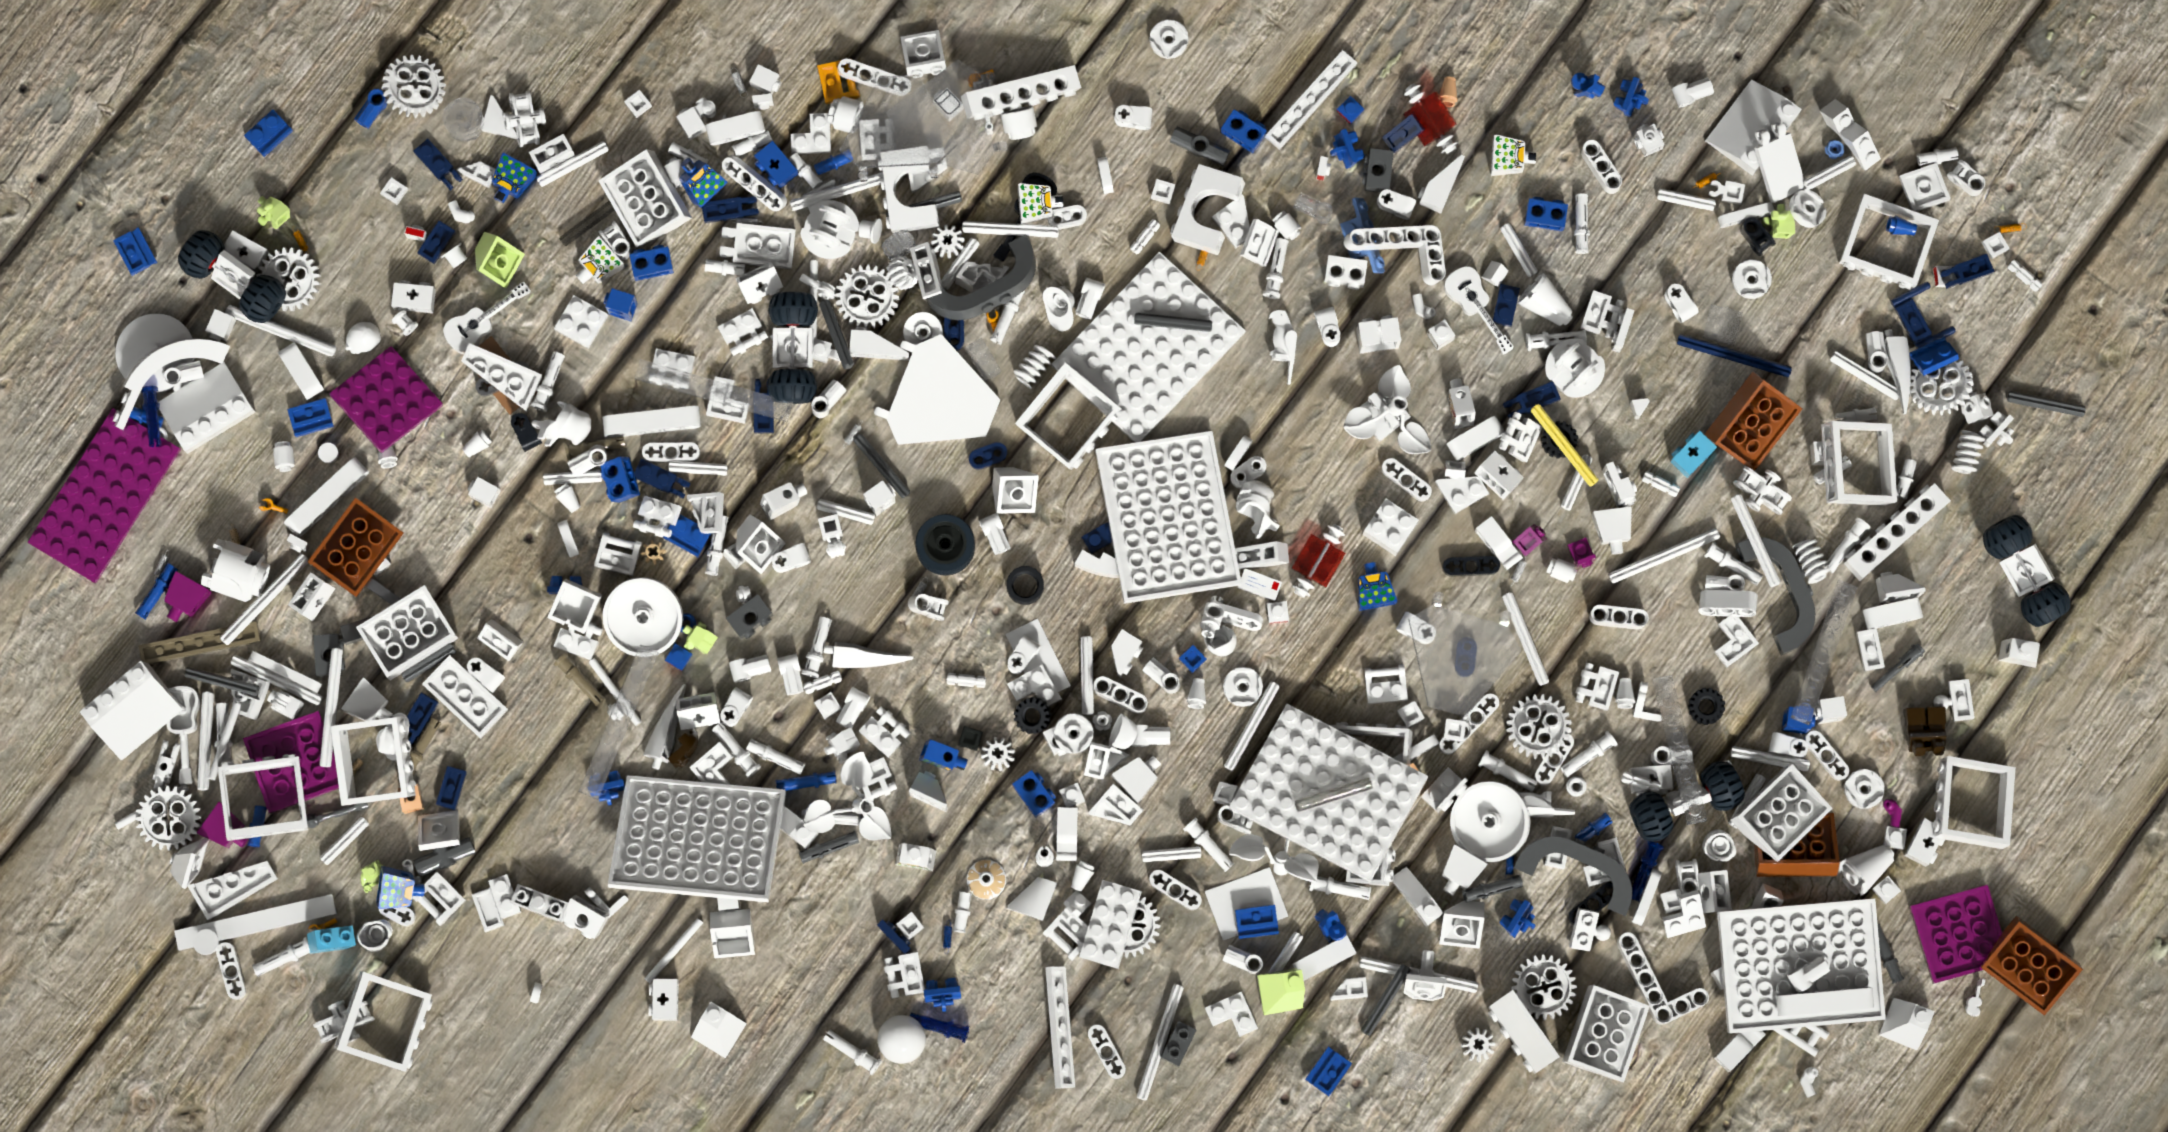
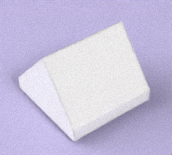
M1491 261L1481 278L1499 287L1508 270L1502 263Z
M1637 399L1630 402L1632 413L1636 420L1640 418L1650 402L1649 399Z
M736 543L723 551V556L737 569L745 560L735 552Z

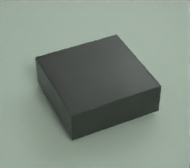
M964 726L958 746L977 751L983 732Z

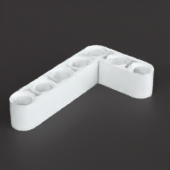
M1436 226L1355 229L1344 238V246L1350 251L1419 248L1423 281L1428 285H1435L1445 277L1446 271L1441 233ZM1426 233L1431 235L1432 240L1427 238ZM1389 234L1395 238V242L1391 241ZM1408 234L1413 236V241L1408 238ZM1371 235L1376 238V243L1371 240ZM1352 236L1357 238L1358 244L1352 240ZM1429 252L1433 253L1434 259L1429 256ZM1431 271L1436 273L1437 278L1432 276Z
M1627 932L1618 938L1617 946L1645 1004L1650 1006L1649 1012L1655 1023L1659 1025L1667 1024L1707 1004L1709 995L1702 988L1695 989L1667 1002L1635 935ZM1623 937H1629L1632 940L1631 947L1623 946ZM1632 955L1640 957V965L1635 966L1631 963ZM1642 973H1646L1649 976L1650 981L1648 984H1643L1640 981ZM1653 991L1658 994L1659 999L1657 1002L1650 1001V992ZM1698 992L1703 995L1704 1000L1702 1003H1697L1694 1000L1695 993ZM1678 1001L1684 1002L1686 1006L1684 1012H1679L1676 1009ZM1659 1010L1667 1012L1668 1017L1665 1021L1658 1018Z

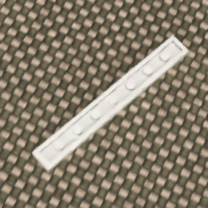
M333 894L179 929L174 932L178 950L181 951L194 948V936L203 929L214 931L220 942L336 915L337 911Z

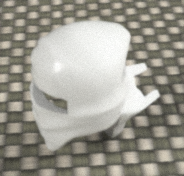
M562 401L557 402L562 410L555 421L533 420L531 422L533 427L540 429L537 438L545 439L546 437L545 446H551L558 438L571 440L574 445H578L591 431V418L589 414Z
M1249 480L1241 486L1235 508L1239 513L1254 520L1255 524L1251 530L1255 534V538L1260 539L1266 530L1277 531L1280 526L1276 523L1275 519L1270 517V503L1274 497V492L1261 481Z

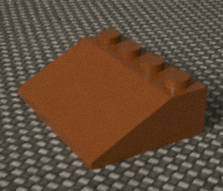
M1752 371L1704 435L1745 466L1755 471L1803 408Z
M355 497L307 563L357 597L404 533Z
M1827 813L1778 862L1754 844L1756 876H1837L1840 860L1834 813Z
M2017 915L2002 932L1981 965L1984 971L2044 1016L2083 970L2079 962Z

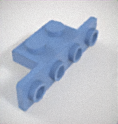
M1355 197L1352 199L1357 217L1340 224L1344 238L1355 229L1374 228L1367 212L1368 205L1363 198ZM1371 235V240L1376 243V238ZM1352 236V240L1358 244L1357 238ZM1348 250L1350 258L1362 259L1368 256L1373 273L1382 274L1385 272V263L1380 256L1379 250Z

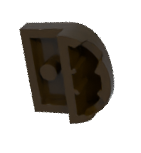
M694 728L689 731L691 735L684 733L678 738L682 746L667 758L675 769L684 767L690 761L688 758L697 748L698 732Z

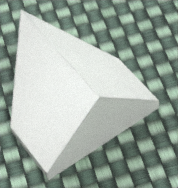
M1091 742L1084 775L1103 780L1129 754L1110 746Z

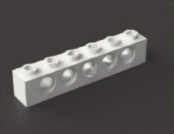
M1075 65L966 92L961 96L967 119L974 117V120L985 118V114L992 113L995 116L1004 113L1005 109L1010 108L1011 111L1021 109L1024 104H1028L1030 107L1040 104V100L1046 99L1047 102L1057 100L1060 95L1065 97L1076 95V91L1081 88ZM1055 80L1060 82L1061 89L1055 86ZM1037 85L1043 88V94L1037 91ZM1018 90H1022L1025 93V98L1019 96ZM1000 94L1006 96L1007 103L1001 101ZM982 99L988 101L989 107H985L982 104Z
M1935 483L1931 487L1927 484L1920 490L1921 496L1916 500L1912 497L1904 505L1906 507L1904 511L1900 512L1898 510L1890 517L1892 521L1887 526L1884 523L1875 530L1877 534L1873 538L1868 536L1860 543L1863 546L1858 551L1853 549L1845 556L1848 560L1844 565L1859 581L1951 501ZM1921 501H1927L1930 508L1928 510L1923 509ZM1906 514H1913L1915 522H1909L1906 519ZM1893 526L1898 527L1901 531L1900 535H1894L1891 528ZM1878 539L1885 541V548L1878 547ZM1868 552L1871 555V561H1865L1862 558V553Z

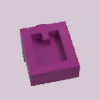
M1533 524L1512 542L1524 556H1527L1547 538L1545 531L1539 525Z
M1586 537L1567 545L1576 568L1580 566L1586 568L1594 564L1593 561L1597 557L1593 554Z

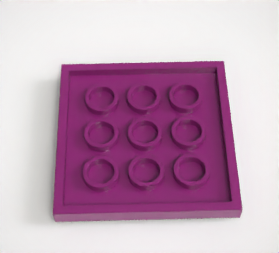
M392 346L330 392L332 399L381 454L443 406V403Z
M319 711L243 738L249 758L254 759V762L263 761L262 758L264 757L281 759L286 754H295V757L299 756L305 801L339 789L334 751L332 752L331 767L320 766L324 723ZM294 766L254 771L269 814L299 804Z
M1988 885L1910 906L1932 984L1983 970L1981 965L2002 934Z

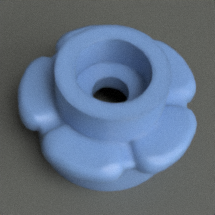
M1831 140L1825 147V153L1829 155V158L1837 159V157H1842L1844 154V146L1840 141Z

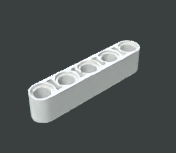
M698 406L615 414L602 417L605 438L701 427Z
M356 457L352 458L285 520L284 524L296 537L303 536L369 474V471Z
M1872 987L1776 995L1778 1016L1874 1008Z

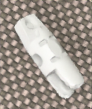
M163 740L152 778L155 780L154 791L158 792L159 786L164 791L165 784H170L181 744L175 743L171 758H168L165 755L169 741ZM164 764H167L166 770H163Z

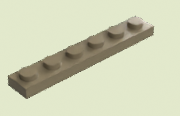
M250 622L229 645L224 644L220 639V636L229 628L225 627L138 645L140 658L143 662L154 664L261 642L258 622Z

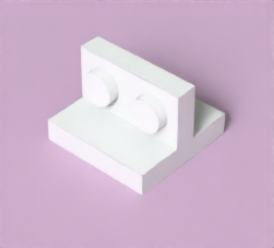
M1374 392L1360 407L1368 409L1372 414V418H1375L1388 408L1391 397L1385 398L1380 392ZM1404 410L1406 412L1404 423L1411 417L1406 410ZM1387 413L1374 422L1377 426V432L1374 436L1379 442L1400 427L1401 415L1393 416Z

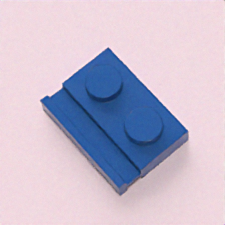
M272 109L244 137L265 157L293 130Z
M139 227L113 240L132 276L147 269L152 264L158 263Z
M1945 336L1909 353L1910 359L1914 361V364L1923 376L1959 360L1958 353L1946 341Z
M326 398L287 409L296 438L334 427Z
M679 514L676 526L670 525L668 528L672 530L671 537L663 536V539L698 558L712 533H701L697 523Z
M1275 905L1235 910L1239 939L1279 934Z
M1328 1046L1305 1080L1329 1097L1352 1063Z

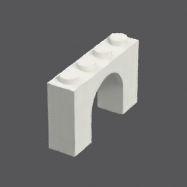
M925 146L881 153L878 165L879 170H883L884 178H881L882 190H886V197L883 198L884 208L888 209L889 217H886L887 229L891 228L892 233L940 227L938 210L935 204L907 207L901 204L896 197V185L903 175L909 172L932 169L929 148Z
M1199 164L1197 169H1194L1192 172V183L1185 191L1184 204L1180 205L1177 216L1179 217L1177 222L1173 223L1170 234H1172L1174 242L1218 255L1225 237L1221 231L1197 223L1194 218L1195 208L1201 199L1209 195H1220L1239 201L1245 182L1242 177Z

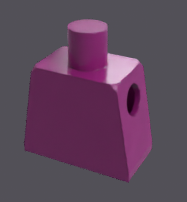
M176 571L164 599V602L172 606L166 617L176 623L182 613L192 617L212 592Z
M221 802L217 803L197 831V834L202 837L208 838L228 849L233 842L243 848L249 838L227 841ZM230 811L232 829L244 828L245 825Z

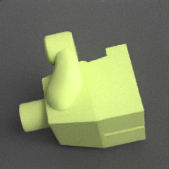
M264 196L258 199V203L261 204L257 209V212L261 215L258 218V222L262 226L271 221L272 227L276 230L290 218V209L282 201L273 197L266 199Z
M1778 204L1777 211L1771 212L1772 220L1769 217L1762 219L1763 226L1772 227V231L1769 233L1773 238L1788 239L1795 234V221L1791 212L1785 210V204Z
M701 621L693 628L686 625L682 630L688 635L685 645H683L688 651L695 647L703 654H707L718 638L706 630V625Z
M379 860L360 869L362 873L360 876L361 885L366 893H369L368 891L371 892L372 887L378 884L381 866H383Z

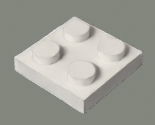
M1937 163L1899 176L1912 211L1918 212L1951 199Z
M573 295L554 330L589 349L609 315Z
M458 810L418 816V846L420 851L460 845Z

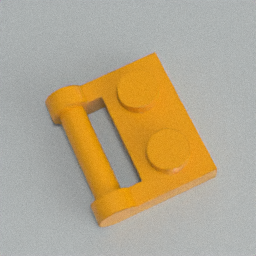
M841 60L817 65L826 104H831L834 99H841L843 96L852 99L860 97L855 81L846 79L849 92L843 93L840 75L837 71V66ZM849 64L841 66L842 68H844L845 73H847L848 70L852 71V69L849 68Z

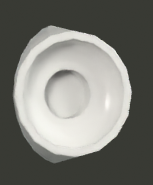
M1122 713L1117 718L1109 738V746L1118 749L1130 747L1137 735L1136 724Z

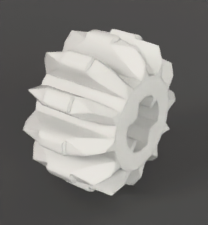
M946 224L944 225V231L938 227L937 231L939 234H932V237L936 240H932L931 245L936 246L933 249L935 253L940 251V257L947 253V257L950 259L952 252L957 256L959 255L957 249L963 250V245L960 243L964 242V238L960 237L962 234L961 230L955 232L956 226H952L951 230H948V225ZM946 238H948V240L951 239V244L948 245V244L946 243V245H945V244H944V239H946Z
M899 256L891 260L887 266V275L891 278L890 281L894 283V286L900 290L913 287L918 279L912 260L906 256Z
M994 737V744L987 740L986 743L989 748L982 747V751L987 753L982 754L981 758H989L985 761L984 765L988 766L992 763L991 770H994L995 766L998 765L999 771H1002V764L1009 768L1010 765L1007 760L1014 761V758L1009 755L1014 754L1015 750H1007L1012 744L1009 742L1004 745L1005 738H1002L1000 743H998L997 737ZM999 749L1001 753H1004V755H1001L1000 759H997L996 756H992V753H995V750Z
M1475 1028V1035L1471 1030L1467 1031L1470 1038L1467 1036L1462 1037L1464 1041L1468 1042L1461 1044V1048H1468V1050L1463 1052V1055L1465 1056L1470 1052V1061L1477 1056V1062H1481V1055L1485 1060L1489 1059L1486 1052L1489 1054L1494 1053L1489 1046H1495V1042L1488 1041L1493 1038V1035L1491 1034L1486 1038V1029L1480 1034L1479 1028ZM1474 1040H1478V1042L1481 1041L1483 1043V1045H1481L1482 1050H1479V1048L1475 1049L1473 1047L1475 1045Z

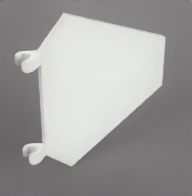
M942 334L917 345L902 341L900 348L912 352L895 399L890 411L880 407H876L874 411L875 415L887 419L897 444L986 437L1000 402L999 397Z

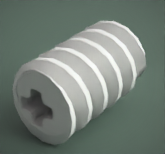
M1034 345L1035 352L1029 351L1030 358H1024L1025 364H1019L1020 370H1014L1017 379L1029 389H1032L1029 382L1037 383L1034 376L1041 378L1039 370L1046 372L1044 364L1051 365L1049 358L1056 359L1050 351L1039 345Z
M1962 430L1961 432L1964 435L1959 437L1962 443L1957 445L1960 450L1955 452L1958 458L1953 460L1956 465L1952 466L1951 469L1958 473L1970 474L1977 471L1972 465L1979 464V461L1974 458L1981 456L1976 450L1983 449V446L1978 443L1984 442L1985 439L1975 432Z
M1816 539L1804 540L1793 546V549L1796 550L1795 555L1799 557L1798 561L1802 564L1801 568L1806 571L1805 576L1809 578V584L1823 580L1826 577V573L1830 571L1829 567L1823 568L1827 561H1820L1824 555L1822 553L1817 554L1821 548L1813 546L1818 542Z

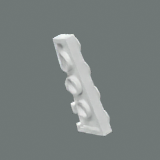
M469 343L461 361L527 411L542 378V374Z
M265 861L235 872L226 873L222 876L190 884L188 888L206 919L210 920L276 881L278 877L269 862Z

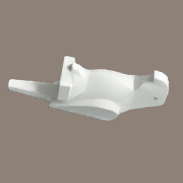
M1276 310L1269 315V319L1272 318V322L1276 327L1273 334L1274 350L1269 355L1273 361H1288L1287 385H1290L1297 333L1294 331L1286 311Z
M1546 791L1542 794L1518 792L1527 804L1530 817H1554V815L1575 814V810L1551 807L1552 791Z

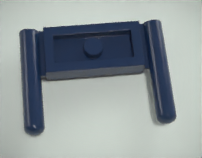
M1924 282L1890 300L1916 349L1944 336L1946 338L1956 332L1955 327L1950 326L1932 336L1931 330L1912 299L1914 296L1930 289L1931 285L1929 282Z

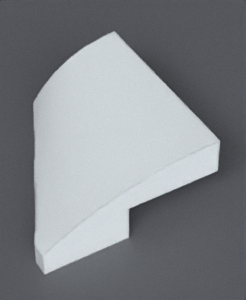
M966 261L956 276L955 284L972 293L1006 276L1009 267L1004 265L1003 268L991 267V264L984 263L979 265L975 262Z
M231 669L230 673L233 679L259 686L257 696L231 690L234 698L233 703L241 705L238 714L257 720L270 682Z
M1037 877L1007 906V909L1043 921L1057 883Z

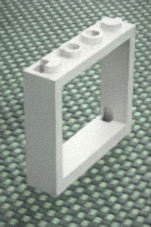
M1864 194L1860 200L1839 263L1847 267L1848 270L1857 269L1862 271V274L1865 276L1873 277L1874 275L1885 283L1894 282L1899 284V287L1902 289H1913L1917 286L1939 220ZM1866 208L1892 217L1895 215L1928 230L1913 277L1849 256Z
M1065 362L1015 424L1072 470L1073 468L1077 469L1083 462L1082 457L1086 452L1090 453L1095 448L1096 444L1094 442L1098 437L1103 438L1108 432L1107 426L1119 419L1122 408ZM1069 374L1112 408L1111 412L1070 461L1027 426Z
M1831 421L1821 424L1826 502L1865 505H1889L1897 502L1898 492L1896 490L1892 424ZM1840 429L1877 431L1882 495L1844 494Z
M405 716L331 726L341 806L416 796L414 787L416 782L413 779L414 765L410 757L411 744L408 740V726H406ZM392 724L401 792L356 798L347 730Z
M1346 722L1330 725L1347 735L1404 737L1403 763L1410 766L1413 732L1407 729V726L1395 725V728H1387L1388 725L1376 724L1375 727H1368L1366 723H1356V726H1348Z
M286 754L281 759L264 757L262 758L263 761L254 762V759L243 760L242 764L234 765V762H228L218 767L227 841L308 830L299 756L295 757V754ZM294 766L301 820L232 829L226 775Z
M1952 756L1942 758L1937 768L1939 780L1936 783V792L1938 794L1934 804V811L1936 812V820L1933 822V827H1935L1934 838L1999 849L2010 846L2016 767ZM1953 766L2000 774L1996 837L1948 829Z
M360 971L334 1049L406 1072L407 1068L410 1069L413 1062V1057H411L413 1049H417L420 1038H418V1034L425 1027L426 1018L424 1017L426 1011L431 1009L433 999H431L432 994ZM369 981L422 998L401 1063L347 1046Z

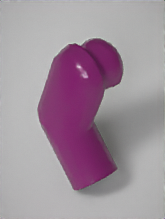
M1886 799L1883 802V807L1891 816L1889 826L1899 828L1902 809L1893 799Z

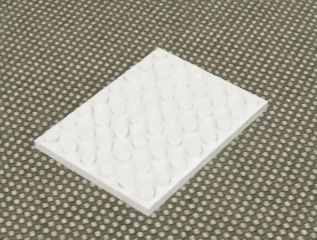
M1158 252L1059 355L1051 366L1058 371L1066 362L1122 408L1120 411L1121 416L1114 424L1134 443L1142 442L1246 331L1162 253ZM1135 313L1211 320L1213 324L1211 332L1136 325L1134 324ZM1071 374L1065 378L1105 416L1111 412L1112 408Z
M1212 431L1104 447L1095 450L1124 604L1242 584Z
M1286 704L1231 802L1229 809L1371 882L1428 776Z
M627 775L608 887L769 902L786 791L783 789Z
M1875 899L1717 912L1727 1033L1886 1020ZM1821 956L1827 962L1830 971L1814 981L1811 987L1800 993L1872 987L1874 1008L1778 1016L1776 995L1797 993L1787 974Z

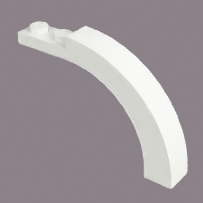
M183 339L165 344L147 354L132 369L123 384V387L130 390L128 393L125 392L121 399L123 406L114 415V426L124 430L142 387L158 369L173 361L185 358H205L222 364L230 346L208 339Z

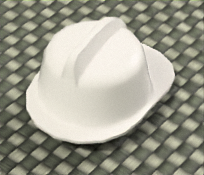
M1065 286L1046 288L1043 292V301L1050 324L1058 331L1069 330L1073 324L1072 308L1075 303L1073 294Z
M403 713L394 714L391 718L405 716L406 726H408V735L409 719ZM387 724L385 728L378 732L376 737L378 752L384 753L390 760H397L392 724Z

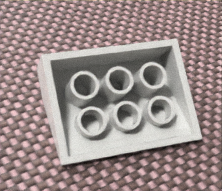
M1751 79L1705 142L1753 176L1760 167L1754 147L1759 145L1755 132L1761 129L1763 132L1768 131L1770 140L1774 139L1775 135L1771 125L1777 122L1779 124L1784 123L1787 131L1802 109L1786 97Z
M644 150L599 180L600 185L636 248L678 228L692 218L654 151Z
M225 362L203 374V378L193 380L156 403L173 434L187 454L255 413V410Z
M425 585L356 627L390 681L458 639Z
M140 661L79 712L119 759L123 760L184 709L150 664Z
M1790 764L1774 776L1730 820L1744 836L1778 862L1833 808L1793 764Z
M1589 985L1562 1062L1624 1082L1650 1006L1598 986Z
M1514 990L1488 1007L1490 1010L1488 1012L1489 1016L1494 1022L1498 1021L1502 1027L1499 1029L1506 1039L1510 1038L1513 1043L1512 1049L1517 1056L1521 1054L1525 1060L1523 1064L1529 1073L1533 1071L1536 1074L1560 1057Z

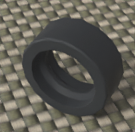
M1020 566L1009 574L1007 592L1014 602L1021 605H1030L1042 596L1044 580L1041 573L1035 568ZM1029 574L1035 578L1037 589L1033 595L1022 597L1015 592L1014 581L1019 575Z

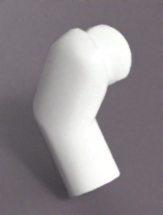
M1422 294L1412 296L1415 313L1424 319H1432L1436 311L1433 307L1430 308L1423 304Z

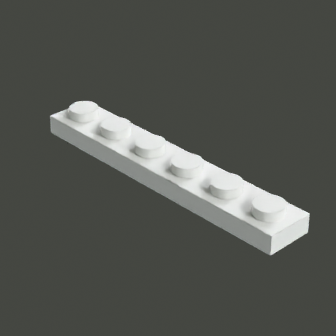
M1342 50L1265 135V138L1280 150L1352 71L1357 62Z
M1065 966L1045 967L1055 1089L1075 1088Z

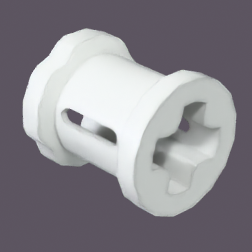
M402 310L392 319V323L397 324L404 331L403 334L408 336L417 328L418 323L413 322L406 315L407 312Z

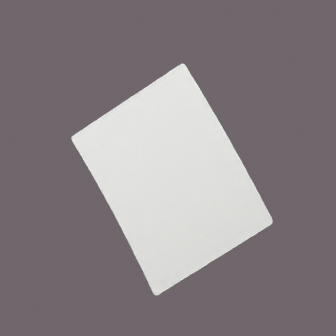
M1269 867L1205 891L1223 940L1238 936L1235 910L1275 905L1277 921L1288 917Z

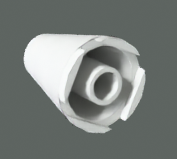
M1544 273L1540 274L1534 279L1536 282L1529 285L1518 299V304L1559 326L1562 324L1567 325L1573 318L1571 315L1573 311Z
M1878 846L1841 860L1838 873L1842 872L1844 876L1842 881L1852 893L1856 895L1860 893V896H1862L1893 863L1894 853L1890 847Z

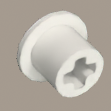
M877 218L875 221L862 220L859 225V236L871 239L873 244L879 241L882 232L881 219Z
M459 243L441 256V259L445 257L453 269L467 259L459 247L462 243Z
M203 929L194 936L193 946L201 955H209L218 949L219 939L214 931Z

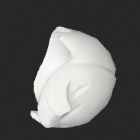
M358 322L353 325L346 336V350H350L353 354L371 351L381 340V333L378 327L371 322Z
M1224 625L1219 631L1214 632L1213 638H1208L1209 633H1207L1206 638L1204 637L1208 650L1221 657L1231 654L1237 643L1234 630Z
M1720 829L1713 830L1705 836L1702 848L1711 860L1727 862L1736 855L1733 839L1725 831Z
M384 919L368 921L358 931L357 940L366 950L377 952L387 945L393 929L390 922Z

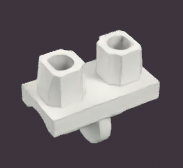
M1997 411L1990 420L1998 428L1993 431L1989 426L1985 425L1978 432L1985 439L1983 445L1988 448L1998 436L2000 437L1997 441L1999 446H2002L2004 442L2011 444L2013 442L2011 435L2014 431L2011 428L2006 432L2003 430L2014 418L2011 415L2007 417Z

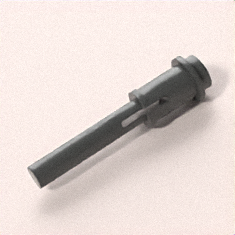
M1918 643L1911 645L1912 648L1899 658L1900 661L1876 681L1871 688L1877 692L1904 667L1908 668L1916 659L1923 657L1925 650Z

